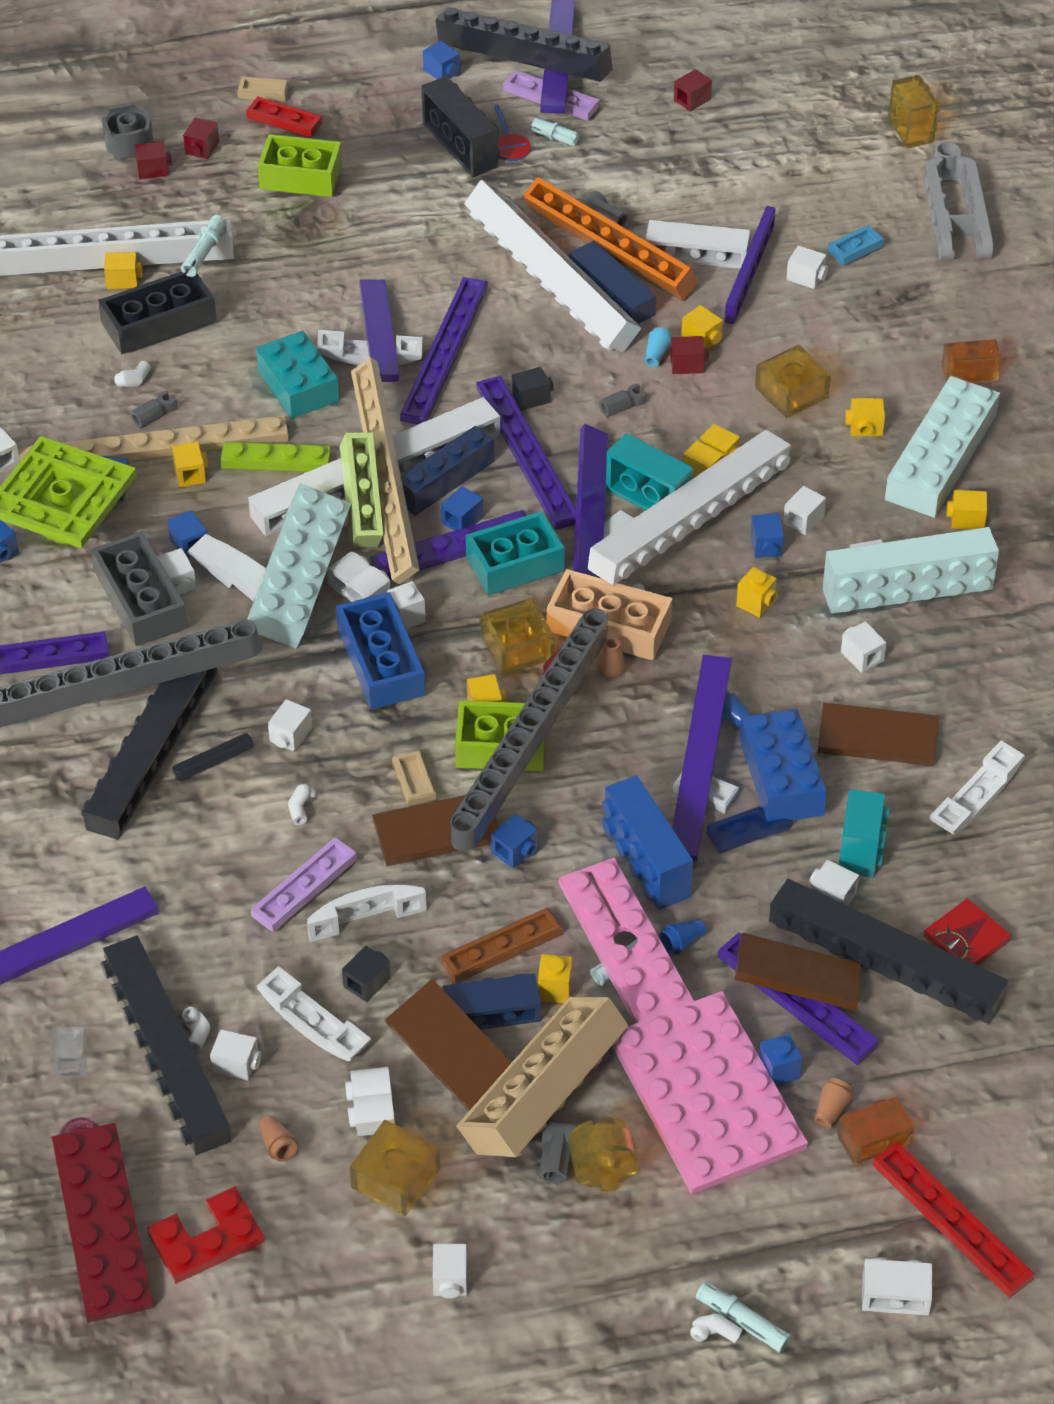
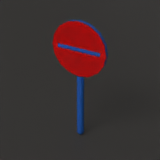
M495 104L494 108L505 134L498 138L499 157L508 161L524 159L531 150L530 142L522 135L509 134L498 104Z

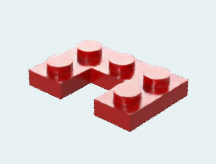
M236 1186L206 1199L207 1207L217 1226L192 1238L189 1237L177 1213L147 1227V1233L175 1284L265 1242L264 1234Z

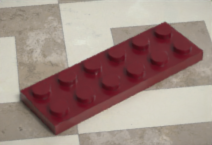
M116 1122L51 1136L87 1323L152 1309L153 1303Z

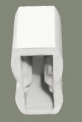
M349 552L327 568V583L337 593L347 597L351 602L387 593V590H390L388 575L383 570L370 566L364 556L354 552Z
M382 1067L350 1071L351 1081L345 1082L347 1101L353 1100L354 1107L348 1108L350 1127H356L357 1136L396 1132L389 1068Z

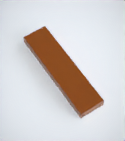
M547 907L441 955V963L454 983L461 982L563 935V929Z

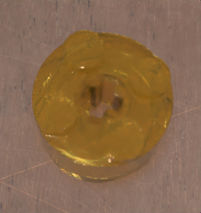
M605 1117L603 1118L604 1123L593 1125V1120H590L576 1127L569 1135V1149L576 1181L589 1187H600L603 1192H611L619 1188V1183L624 1182L639 1172L640 1164L629 1124L619 1118Z

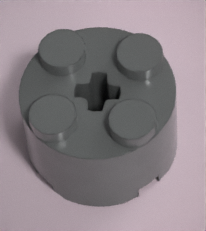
M120 104L109 109V114L106 117L103 116L102 126L105 147L115 160L124 161L127 158H135L134 145L154 142L151 114L144 107L141 110L136 108L135 104Z

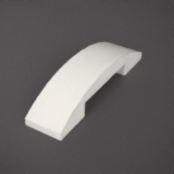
M318 330L317 350L320 354L343 363L358 366L369 358L367 341L344 339L343 331ZM396 335L395 349L398 365L422 359V337Z
M1000 741L983 759V766L952 799L947 797L930 815V820L953 835L966 828L1000 794L1025 759V755L1005 742Z
M383 885L361 889L341 896L318 909L307 919L309 940L314 942L339 935V924L393 909L397 918L427 911L426 891L423 887L410 885Z
M279 966L257 985V989L287 1022L316 1045L336 1057L350 1062L371 1042V1038L347 1020L343 1024L301 991V983Z

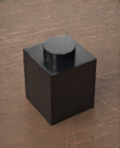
M542 367L512 374V395L521 411L551 403V391L554 390V385L551 377L546 376Z
M365 945L342 968L343 987L360 999L368 1002L391 979L390 961L382 952H375Z

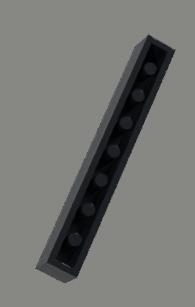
M447 7L435 19L438 41L441 40L451 47L601 82L613 70L610 44L601 43L597 40H588L575 35H567L536 26L519 24L515 21L488 17L475 12L458 10L454 7Z
M217 667L158 683V688L154 695L151 694L148 697L143 713L136 717L131 733L123 738L117 756L111 758L108 771L103 779L100 778L97 781L95 792L91 799L86 800L82 807L81 814L84 817L87 831L116 840L120 838L217 674Z
M787 878L770 903L769 922L775 924L778 928L786 929L801 936L808 942H814L827 948L833 954L861 963V967L874 970L889 980L897 981L919 994H925L938 1000L944 1006L955 1008L974 1020L990 1024L1006 997L1009 980Z
M138 935L104 947L105 960L101 961L103 973L106 979L112 978L114 982L111 987L116 1001H123L125 1005L122 1010L127 1024H134L136 1031H133L136 1043L139 1049L145 1048L147 1052L144 1056L149 1071L151 1073L156 1071L159 1077L156 1079V1084L161 1096L167 1095L170 1103H167L168 1110L173 1121L179 1120L182 1126L179 1128V1132L184 1145H191L196 1156L231 1142L229 1123Z

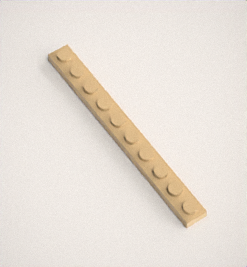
M369 357L353 369L351 374L363 433L373 432L383 537L392 581L401 584L419 571V565L378 362Z
M285 415L62 443L99 456L127 458L128 461L173 456L171 446L197 441L200 451L204 452L222 450L224 442L271 444L287 442L289 440ZM32 446L18 448L19 462Z

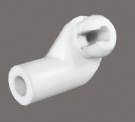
M141 361L135 370H123L117 373L114 381L119 387H138L143 383L151 366L148 362Z
M307 784L297 786L288 801L294 825H303L307 822L304 804L305 802H312L316 796L315 788Z
M188 1007L183 1011L182 1018L185 1021L186 1027L191 1032L189 1038L191 1047L194 1052H199L206 1041L211 1027L202 1012L198 1011L195 1007Z
M711 1314L696 1318L692 1323L693 1327L690 1334L693 1339L702 1342L707 1339L708 1335L719 1333L735 1343L743 1328L720 1314Z

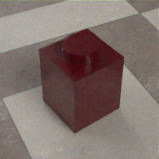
M694 69L674 81V101L691 112L711 100L712 80L698 70Z
M195 117L183 135L185 154L208 159L219 143L218 123Z
M164 141L134 145L139 180L169 176L168 166H172L171 152L165 151Z
M702 336L671 337L670 359L672 374L704 373V363L709 362V349L704 347Z

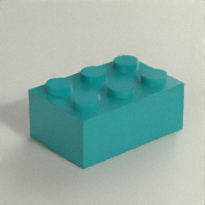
M303 330L256 347L258 372L291 419L339 401L337 376Z
M625 433L607 451L606 490L645 511L693 479V467L628 433Z
M542 511L465 535L466 559L487 595L564 571L565 548Z

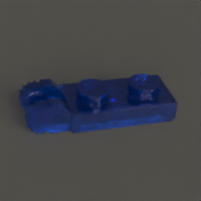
M759 806L708 824L706 826V833L720 854L773 834L787 831L792 826L793 821L791 819L767 821L763 807Z

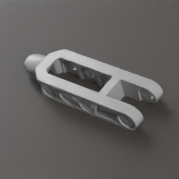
M950 141L940 142L935 146L934 158L926 163L927 170L924 179L939 259L953 260L955 250H952V236L967 235L973 236L978 259L991 258L993 240L976 161L969 157H961L960 148L957 144ZM957 181L962 184L968 215H949V211L945 208L946 196L942 194V182Z

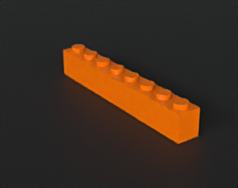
M537 177L524 193L523 198L532 211L587 244L595 241L618 263L681 301L685 300L698 283L691 267L543 179Z

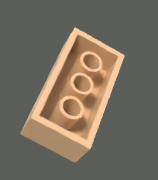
M566 569L547 606V631L568 637L586 610L592 608L601 609L608 616L607 638H617L624 653L654 660L672 621L673 598L619 583L611 585L604 579Z

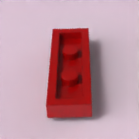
M258 96L246 110L248 119L308 137H312L322 125L321 115Z

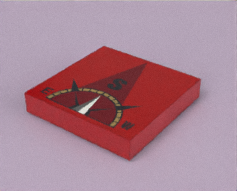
M968 898L924 930V937L934 946L977 966L1011 940V934Z

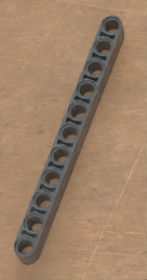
M592 608L583 613L455 811L450 821L451 844L455 849L470 851L477 846L602 649L608 635V616L605 611Z
M240 620L1 686L0 727L252 658L262 650L257 627L251 620Z

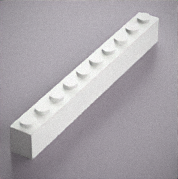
M481 180L464 203L471 210L470 216L480 223L483 222L485 224L483 228L492 236H497L499 238L497 242L505 249L511 250L513 252L511 256L519 263L525 264L527 266L526 271L537 279L540 278L542 280L540 285L547 291L554 292L556 294L555 300L561 305L569 307L571 309L569 313L578 321H583L586 324L584 328L592 335L598 336L601 339L599 343L609 351L616 349L624 352L641 330V327L496 186Z
M225 219L227 225L219 235V242L211 248L204 261L234 259L231 219ZM210 220L0 235V276L104 268L105 253L136 252L137 262H142L143 266L185 262L199 240V233L207 227Z
M482 397L393 435L400 476L475 425L492 438L499 436L500 415ZM341 458L248 497L250 517L265 537L281 530L299 483L346 501Z
M764 430L590 548L588 570L611 585H615L622 579L628 578L632 572L641 566H645L652 558L664 553L668 547L676 542H680L693 530L699 529L703 523L712 517H716L729 505L735 504L745 494L751 493L761 483L767 482L771 476L780 470L783 471L790 462L791 444L768 430Z

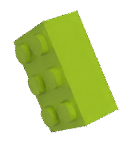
M268 134L257 166L259 189L332 197L342 168L341 142Z
M459 700L455 740L456 768L483 769L525 703ZM546 737L524 771L544 770Z

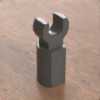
M638 383L630 385L627 391L621 390L602 398L599 402L601 412L606 417H610L629 409L633 404H644L647 401V393L642 392L638 394L640 389Z
M162 391L158 394L157 399H151L131 411L133 423L141 429L161 417L164 412L174 411L178 407L177 399L169 400L168 391Z

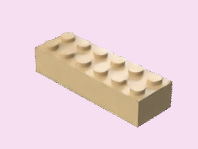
M569 997L457 1124L456 1127L477 1155L517 1157L526 1150L527 1144L535 1134L545 1128L547 1120L553 1113L564 1106L565 1099L574 1089L582 1085L584 1077L602 1061V1056L620 1040V1035L628 1027V1024L609 997Z

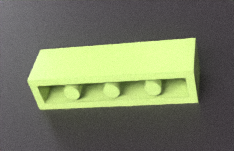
M373 432L346 433L341 442L340 450L345 500L351 503L347 513L350 548L378 547L383 537V525Z

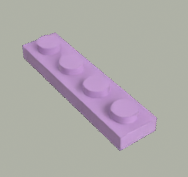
M514 70L503 83V91L540 104L543 80ZM567 88L565 113L588 121L599 108V99Z
M334 837L251 908V917L270 931L275 932L357 860V852Z

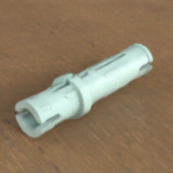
M212 216L207 227L199 233V240L181 266L183 273L190 267L186 274L187 276L193 277L196 275L211 248L219 242V235L227 225L224 218L218 225V221L222 216Z
M708 1280L699 1288L696 1294L697 1300L708 1305L723 1317L768 1344L778 1353H781L786 1348L791 1339V1334L746 1307L739 1301V1297L734 1294L730 1296Z

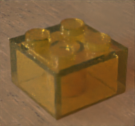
M920 74L892 80L888 119L907 149L934 143L935 132L938 131L937 115L940 112L939 100L933 96L929 85L923 81Z
M798 344L756 365L755 388L785 418H788L829 398L831 374Z
M533 597L480 613L481 638L502 676L544 663L555 653V636Z
M384 1120L349 1166L351 1188L406 1216L440 1170V1148Z

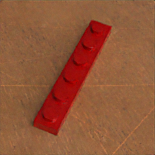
M898 1141L874 1158L873 1166L1009 1299L1034 1280L1035 1273Z

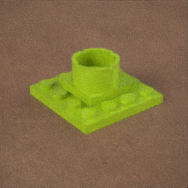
M40 436L0 486V520L39 533L50 541L54 540L56 543L70 544L82 549L136 478V468Z

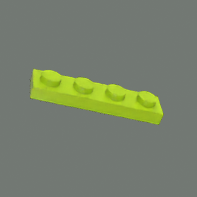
M224 442L221 455V469L309 472L330 462L331 446Z

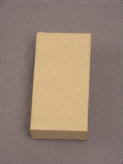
M242 76L237 91L238 99L255 100L258 96L271 101L285 102L289 90V80Z
M420 750L392 757V764L408 807L435 801L436 792Z

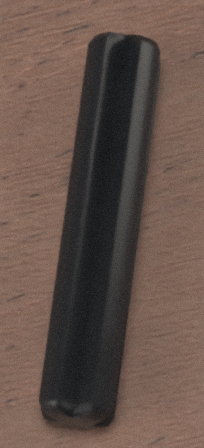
M243 733L172 767L173 774L178 781H183L254 747L253 740L248 733Z

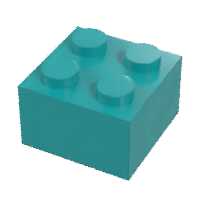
M849 789L839 866L859 876L874 878L875 866L881 867L884 849L881 848H884L889 807L884 806L885 794Z

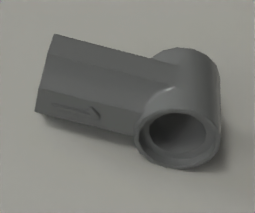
M592 191L580 201L624 228L628 220V213L608 204L602 193Z
M547 1120L542 1133L541 1146L543 1152L539 1178L545 1180L548 1184L559 1185V1183L567 1181L571 1151L574 1152L577 1123Z

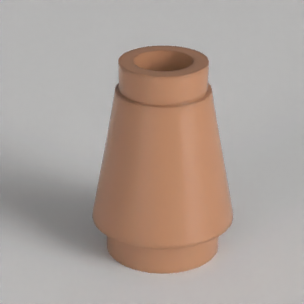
M615 637L607 638L597 662L598 670L606 678H616L625 669L620 641Z
M831 1078L828 1083H824L814 1121L823 1127L831 1128L832 1124L852 1100V1087L837 1078Z
M268 1115L262 1118L258 1127L268 1155L279 1162L291 1159L298 1150L297 1138L274 1116Z

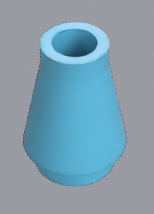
M657 327L649 333L646 356L644 358V362L648 366L657 367L670 349L671 337L673 335L669 330Z

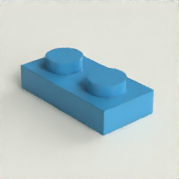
M867 225L829 243L827 252L842 265H846L883 247L884 239Z

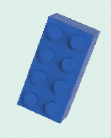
M388 592L337 605V629L370 710L425 696V674L391 593Z
M798 709L741 717L740 744L766 823L824 816L826 788Z
M638 775L605 787V800L602 802L605 812L604 819L602 820L603 829L607 836L613 837L619 855L627 859L633 877L635 879L639 878L643 884V891L649 901L653 900L658 910L691 898L693 859Z

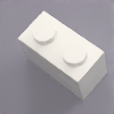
M882 1257L865 1259L862 1275V1311L929 1315L932 1301V1263H922L919 1260L892 1261Z

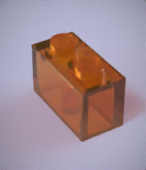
M996 339L944 343L941 367L945 381L947 382L950 376L970 383L998 380L1002 357Z
M896 1096L888 1100H878L869 1107L858 1111L851 1110L842 1117H839L837 1136L853 1164L857 1165L877 1157L897 1141L903 1147L912 1144L915 1126Z

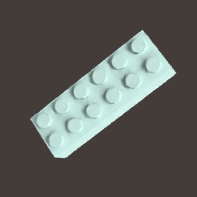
M950 376L888 475L885 500L935 518L997 416L1000 393Z
M299 483L247 617V620L255 623L259 635L292 648H297L307 626L351 503Z
M985 527L826 551L822 590L831 614L993 589L999 550L990 528Z

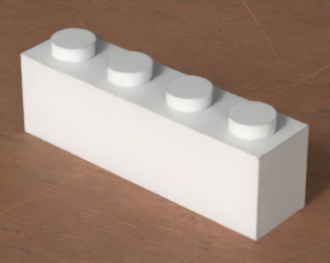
M649 220L645 241L682 263L740 269L749 249L750 230Z

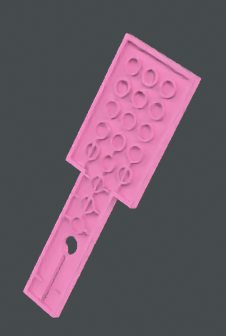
M611 858L559 877V885L634 1022L633 1025L625 1029L620 1035V1040L612 1047L691 1195L806 1150L808 1146L807 1140L723 991L696 1001L693 1000L616 859ZM623 931L631 932L637 937L638 941L633 948L627 949L623 945L615 944V935Z

